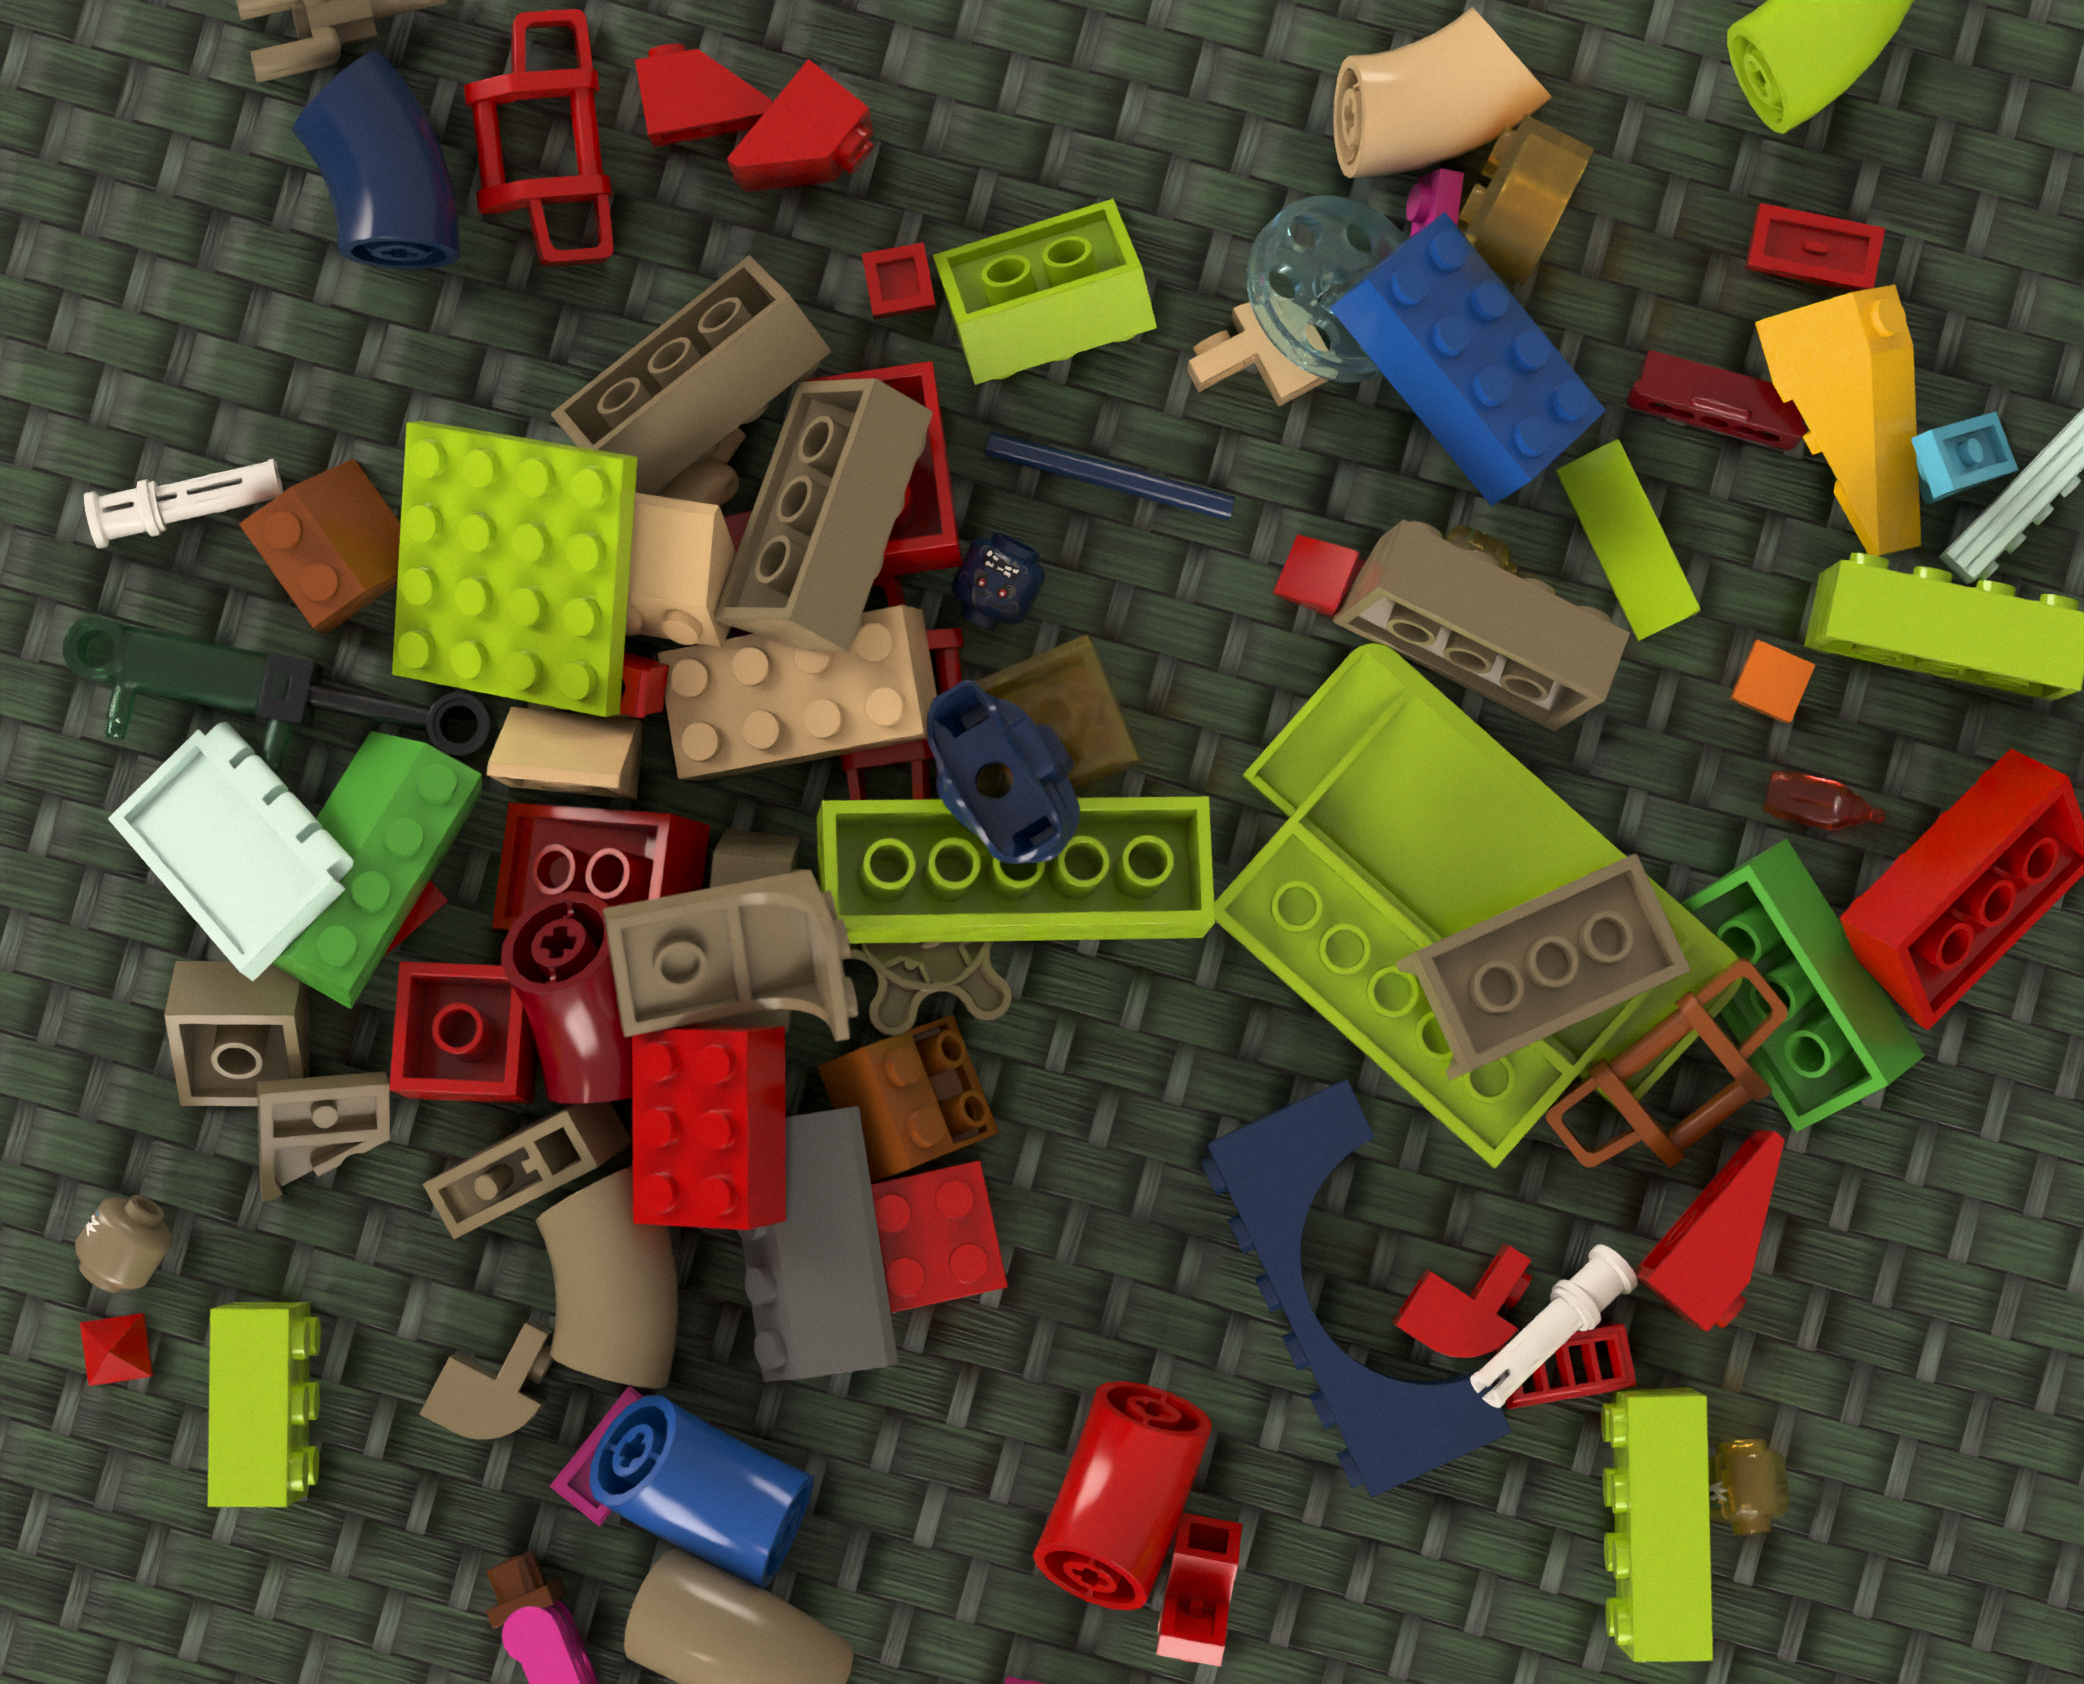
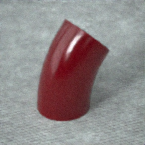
M568 891L550 895L530 906L511 925L502 944L501 965L510 984L519 996L530 1022L541 1064L546 1097L549 1101L558 1103L585 1104L632 1098V1036H624L620 1022L603 909L609 908V905L591 893Z

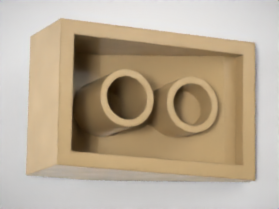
M528 702V709L511 707L488 761L487 776L512 788L637 800L644 723L639 719H629L628 715L622 713L609 717L568 713L566 709Z

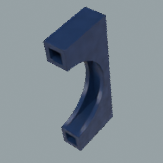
M1342 1079L1205 1143L1211 1156L1201 1160L1200 1163L1215 1195L1217 1196L1227 1191L1238 1215L1227 1219L1242 1253L1245 1254L1255 1250L1265 1273L1254 1279L1270 1313L1282 1308L1292 1332L1281 1337L1297 1371L1309 1366L1319 1390L1309 1394L1310 1400L1324 1429L1326 1430L1336 1425L1346 1449L1336 1453L1352 1489L1364 1484L1366 1491L1373 1498L1512 1433V1430L1501 1407H1493L1482 1399L1492 1389L1491 1385L1485 1386L1479 1393L1473 1388L1470 1378L1475 1372H1479L1480 1369L1461 1376L1432 1381L1409 1380L1380 1373L1361 1364L1340 1349L1323 1329L1311 1307L1306 1294L1301 1268V1241L1308 1210L1317 1191L1331 1171L1347 1155L1375 1138L1348 1079Z

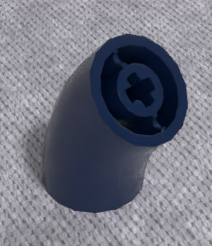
M379 49L370 51L355 60L332 79L305 107L292 128V132L306 147L317 164L327 185L337 224L338 251L342 257L353 262L393 269H425L455 263L460 258L459 218L453 183L441 146L425 112L404 79Z

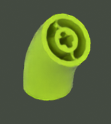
M1767 0L1752 13L1733 23L1727 31V46L1731 64L1750 105L1770 129L1780 134H1785L1812 118L1843 94L1875 61L1898 30L1914 0Z

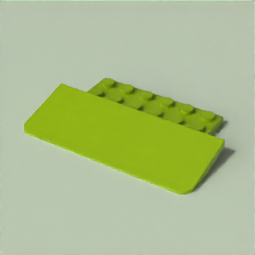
M1365 644L1351 652L1241 776L1282 812L1288 820L1214 902L1215 921L1492 1168H1496L1577 1076L1584 1079L1590 1074L1589 1069L1603 1058L1608 1062L1677 1010L1676 1001L1689 991L1693 993L1698 991L1738 959V956L1724 942L1647 875L1691 971L1473 1071L1449 1080L1445 1071L1453 1058V1053L1417 975L1399 971L1395 962L1415 951L1611 865L1627 856L1398 653L1382 644ZM1742 977L1733 981L1704 1005L1713 1018L1719 1014L1737 993L1741 986ZM1695 1029L1691 1030L1625 1081L1639 1100L1699 1036ZM1600 1086L1597 1087L1594 1091L1621 1114Z

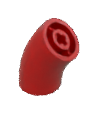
M1116 1381L1106 1382L1096 1388L1068 1471L1033 1553L1036 1566L1049 1580L1068 1593L1109 1609L1130 1611L1143 1607L1174 1536L1211 1433L1212 1421L1206 1413L1184 1398L1146 1384Z

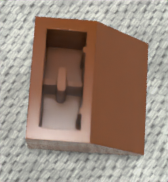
M953 1014L911 1029L903 1035L889 1037L817 1066L834 1110L859 1106L871 1183L999 1133Z

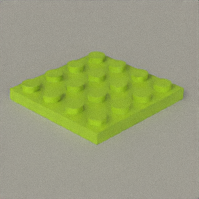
M422 420L407 422L392 675L602 717L620 714L638 457Z

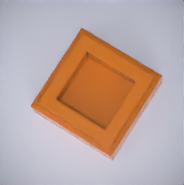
M1757 639L1752 644L1729 699L1782 723L1789 724L1803 696L1815 664Z

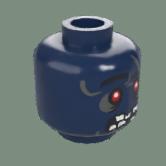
M997 531L994 532L991 539H975L970 544L962 560L963 566L958 568L951 584L953 594L965 604L960 614L969 621L991 631H995L999 622L1011 625L1022 623L1026 619L1045 581L1044 570L1037 563L1040 553L1021 541Z

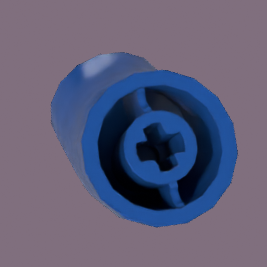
M652 1395L644 1396L628 1405L611 1422L599 1441L591 1462L589 1485L595 1500L631 1522L721 1569L766 1588L781 1568L794 1543L811 1499L814 1476L732 1437L663 1396Z

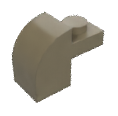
M533 1319L526 1322L499 1374L460 1353L450 1356L419 1415L458 1435L472 1439H495L518 1430L531 1421L548 1401V1399L527 1389L526 1386L529 1380L540 1384L553 1361V1358L550 1356L551 1347L548 1344L554 1334V1330Z

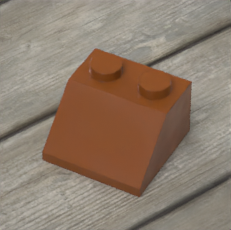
M354 458L290 487L239 523L312 628L324 635L397 585L401 523Z

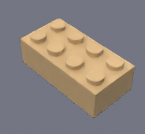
M904 605L863 612L861 628L852 640L848 652L809 651L758 634L725 639L722 648L699 644L657 653L659 662L669 665L665 703L679 780L705 781L927 739L928 712L932 701L937 697L922 609Z

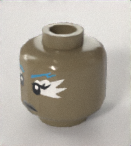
M133 1195L130 1199L113 1197L102 1201L75 1242L76 1254L81 1261L79 1269L83 1276L100 1289L111 1293H121L123 1289L133 1290L145 1286L172 1245L170 1230L163 1222L165 1217L163 1210L150 1199L140 1195Z

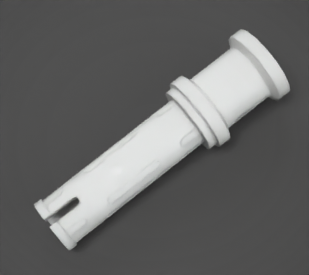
M273 458L267 460V462L219 473H211L206 476L157 486L155 481L149 482L148 479L138 481L136 488L103 496H98L94 491L84 493V506L92 538L96 547L101 549L108 547L109 541L116 538L147 532L151 537L161 535L162 531L167 530L168 523L273 500L283 493V486L276 461Z
M1599 1244L1589 1252V1262L1569 1281L1565 1279L1559 1280L1551 1290V1303L1479 1372H1475L1471 1376V1384L1477 1393L1485 1386H1490L1498 1377L1500 1379L1482 1399L1491 1406L1500 1408L1506 1399L1577 1330L1583 1332L1594 1329L1601 1321L1600 1313L1620 1293L1624 1295L1630 1294L1637 1287L1638 1282L1633 1269L1625 1259L1610 1247Z

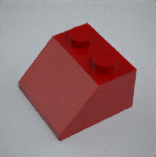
M808 59L727 158L736 185L745 192L834 183L844 170L850 175L854 174L866 161L874 148V144L869 141L874 134L869 107Z

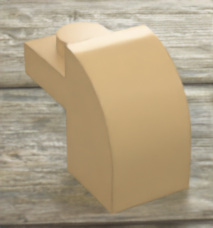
M1274 301L1248 302L1233 308L1231 320L1239 334L1231 338L1227 330H1223L1198 343L1193 348L1197 356L1189 360L1187 367L1198 392L1255 363L1278 407L1331 380L1338 369L1323 339L1311 321L1296 309Z

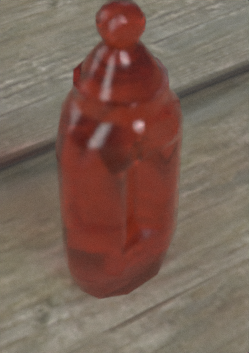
M1789 770L1772 771L1763 810L1775 818L1826 830H1838L1846 826L1856 827V825L1864 824L1870 820L1876 824H1882L1886 819V813L1883 809L1873 810L1862 796L1855 795L1849 787L1841 782Z

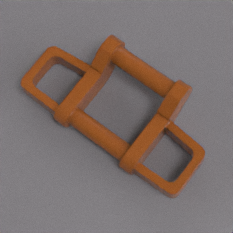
M1740 957L1698 991L1695 993L1689 991L1675 1002L1678 1007L1677 1010L1608 1062L1605 1058L1601 1059L1589 1069L1590 1074L1558 1097L1545 1112L1548 1124L1583 1166L1595 1167L1643 1140L1672 1169L1687 1158L1684 1154L1687 1148L1751 1099L1758 1103L1773 1092L1764 1077L1747 1058L1785 1021L1788 1012L1783 1000L1748 958ZM1740 977H1745L1770 1004L1771 1009L1768 1016L1736 1046L1704 1005L1733 981ZM1695 1029L1735 1080L1667 1131L1650 1114L1625 1081L1691 1030ZM1600 1086L1632 1128L1596 1148H1588L1581 1143L1564 1122L1562 1115Z

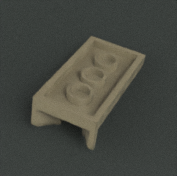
M1637 853L1415 951L1395 962L1399 971L1417 975L1453 1053V1058L1445 1071L1449 1080L1473 1071L1691 971Z

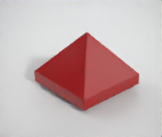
M145 1313L80 1323L89 1386L154 1376Z

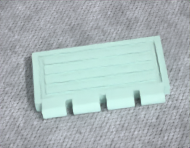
M228 722L217 724L207 735L198 729L108 818L239 972L252 981L345 890V887L339 881L353 866V859L328 831L322 830V825L292 792H288V787L260 756L255 755L253 748Z

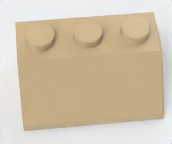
M635 493L625 635L640 634L671 639L683 645L701 644L722 648L731 626L725 625L713 618L733 566L736 551L719 505Z

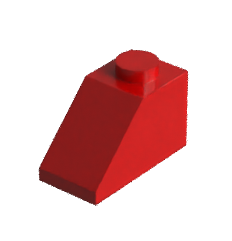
M676 43L657 46L648 51L649 57L635 60L647 132L653 147L751 130L772 104L770 98L699 49L686 51L684 44Z

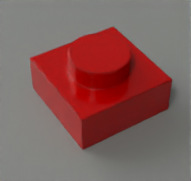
M924 242L862 253L874 320L936 308Z

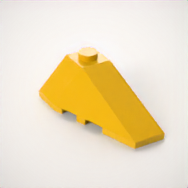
M1896 285L1851 292L1755 322L1773 385L1783 403L1793 400L1810 430L1802 437L1812 455L1822 452L1837 478L1834 494L1867 554L1884 556L1921 546L1919 474L1916 464L1917 454L1911 438L1917 436L1914 349L1906 322V314L1901 305Z

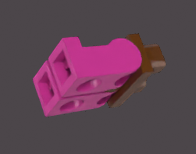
M534 1549L503 1561L487 1570L486 1573L498 1603L485 1612L492 1629L504 1625L502 1631L504 1648L512 1658L521 1662L529 1684H600L573 1616L565 1603L559 1600L567 1594L561 1576L546 1581Z

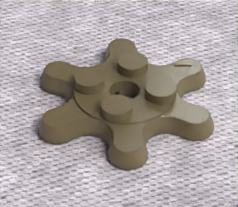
M994 941L849 944L850 958L845 959L855 958L865 961L874 969L877 975L878 989L870 1004L869 1017L874 1028L883 1035H903L909 1031L916 1021L917 1010L921 1001L929 994L937 991L949 992L958 996L965 1004L969 1013L984 1021L995 1020L1003 1016L1009 1009L1012 1000L1011 989L1008 983L997 974L991 965L989 955Z

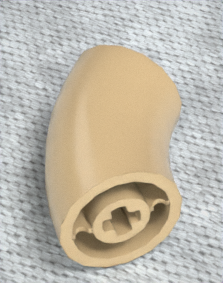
M1472 6L1452 23L1415 43L1374 54L1351 55L1342 62L1336 83L1333 117L1338 163L1343 175L1348 178L1387 176L1422 169L1456 158L1494 140L1524 121L1553 97Z

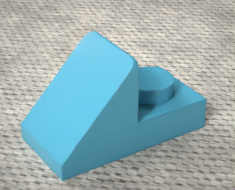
M1996 412L1935 428L1911 438L1917 454L1916 464L1919 474V491L1926 504L1935 503L2019 471Z

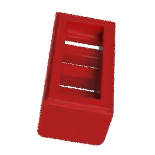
M1615 1321L1597 1325L1592 1330L1583 1332L1577 1330L1554 1352L1561 1384L1549 1387L1544 1362L1533 1373L1535 1390L1524 1392L1521 1385L1506 1399L1505 1406L1508 1410L1637 1387L1624 1323ZM1606 1340L1613 1374L1601 1376L1594 1342ZM1504 1343L1501 1347L1494 1350L1495 1355H1497L1508 1343ZM1580 1345L1587 1378L1585 1380L1575 1381L1568 1348L1570 1346Z

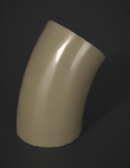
M630 1166L572 1194L542 1213L535 1220L546 1244L555 1283L556 1317L550 1356L555 1361L569 1368L612 1382L636 1387L666 1388L669 1383L677 1341L679 1316L677 1267L668 1226L633 1224V1166Z
M679 1547L667 1551L655 1563L643 1581L632 1604L625 1629L624 1648L627 1658L678 1684H846L851 1673L853 1651L850 1642L767 1590Z

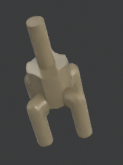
M236 0L241 21L291 9L299 38L298 41L250 51L257 83L332 66L340 59L341 47L378 39L374 20L447 3V0Z

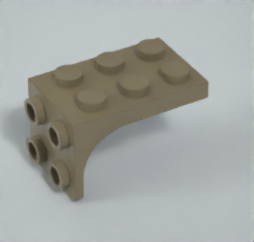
M811 869L603 909L620 1022L625 1037L755 1011L789 1009L811 1013L823 1019L829 1025L835 1041L850 1038L847 1018L857 1017L858 1007L852 980L850 977L845 978L842 959L850 958L848 934L843 918L837 919L831 891L820 892Z

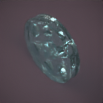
M1317 195L1291 203L1261 230L1248 256L1246 270L1247 291L1253 312L1262 330L1285 357L1300 368L1318 377L1349 383L1368 381L1383 375L1329 308L1346 292H1340L1339 294L1334 292L1321 302L1316 300L1331 287L1330 284L1337 285L1341 283L1343 285L1359 275L1360 278L1346 290L1348 292L1404 243L1407 238L1384 215L1353 199L1334 195ZM1291 223H1300L1312 232L1315 238L1314 249H1305L1293 240L1290 233ZM1347 227L1361 229L1368 236L1371 243V253L1357 251L1350 244L1346 234ZM1270 272H1280L1290 279L1295 289L1294 298L1281 297L1273 290L1269 281ZM1306 324L1319 326L1327 333L1331 343L1330 351H1320L1309 343L1305 333Z

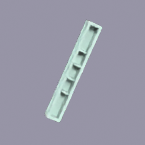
M2084 408L1939 556L1967 585L1977 578L1979 580H1986L1999 567L1994 560L2004 550L2011 554L2027 538L2022 531L2031 522L2038 526L2054 510L2050 505L2052 500L2059 493L2065 498L2082 481L2077 475L2084 468Z

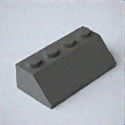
M859 1106L785 1117L786 1221L751 1230H737L742 1239L747 1271L744 1280L745 1291L752 1304L756 1331L754 1351L756 1359L761 1366L763 1382L799 1380L897 1365V1351Z

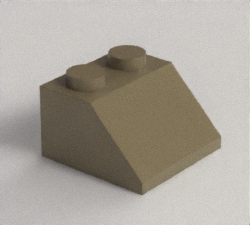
M231 961L175 962L164 1017L180 1106H257V1082L310 1077L311 1006L308 986L271 964L252 981L239 972Z

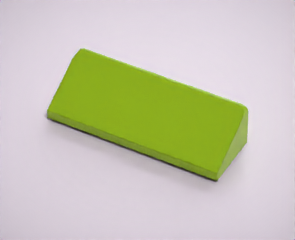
M1615 439L1556 470L1637 641H1641L1701 611L1619 439Z

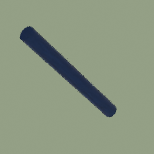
M994 431L990 432L984 454L985 456L1226 521L1230 520L1236 498L1235 496Z

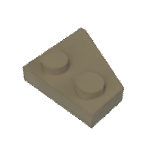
M386 1071L257 1082L259 1172L262 1201H272L282 1196V1186L313 1170L317 1176H320L340 1166L348 1156L355 1153H365L390 1140L389 1081Z

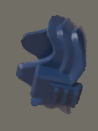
M971 680L962 681L935 697L930 705L927 717V742L937 766V792L945 806L968 830L985 843L993 857L999 861L1009 864L1038 863L1057 857L1073 836L1080 816V806L1067 776V773L1073 770L1074 761L1058 734L1051 726L1043 725L1042 723L1037 726L1034 720L1021 707L1007 700L995 698L984 692ZM991 764H1003L1010 768L1013 775V785L1010 791L1004 797L998 799H988L982 796L977 786L981 771Z

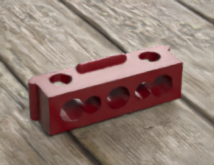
M1653 350L1647 352L1641 363L1637 381L1626 397V403L1630 408L1788 451L1796 448L1803 438L1802 436L1807 432L1806 426L1802 424L1803 417L1794 401L1790 400L1783 403L1772 382ZM1655 403L1665 404L1666 406H1658ZM1761 431H1763V432H1769V433H1771V434H1773V435H1765V434L1762 433Z

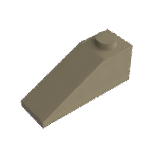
M610 1101L585 1104L568 1103L436 1175L422 1185L452 1238L456 1239L598 1168L631 1144L632 1140Z

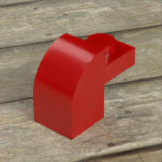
M1503 1243L1469 1296L1433 1272L1425 1269L1391 1322L1424 1345L1447 1356L1470 1358L1492 1352L1506 1343L1518 1329L1498 1316L1497 1312L1503 1304L1512 1309L1524 1294L1532 1279L1531 1275L1524 1272L1531 1259Z
M1182 1512L1175 1530L1157 1629L1159 1636L1156 1655L1177 1658L1186 1662L1221 1666L1225 1649L1229 1604L1239 1563L1242 1523Z

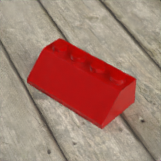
M2010 748L1990 769L1986 770L1979 777L1978 781L1949 810L1943 812L1935 824L1905 853L1901 854L1894 861L1893 865L1863 895L1857 897L1849 909L1839 917L1855 958L1919 1026L1929 1030L2084 875V819L2069 776Z

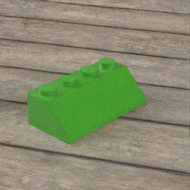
M370 731L316 818L322 825V830L328 831L353 859L352 868L339 881L345 887V890L271 965L351 1009L482 796V774L425 742Z
M1787 838L1739 865L1680 903L1724 942L1738 958H1748L1786 1005L1788 1014L1785 1021L1749 1056V1059L1772 1088L1773 1092L1771 1093L1796 1132L1890 1085L1925 1056L1880 984L1855 958L1842 924ZM1742 977L1739 990L1720 1013L1739 1043H1741L1768 1016L1771 1007L1748 978Z

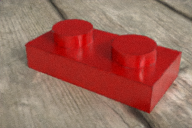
M1760 203L1756 209L1745 269L1851 291L1873 289L1885 228Z

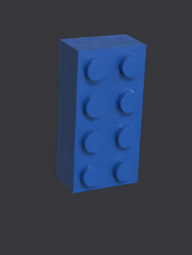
M1445 211L1402 243L1329 307L1491 506L1531 482L1606 411Z

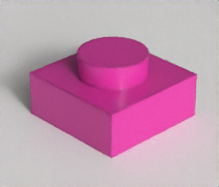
M1440 168L1418 178L1417 183L1410 190L1406 205L1407 220L1412 222L1410 237L1444 211L1457 226L1464 173Z

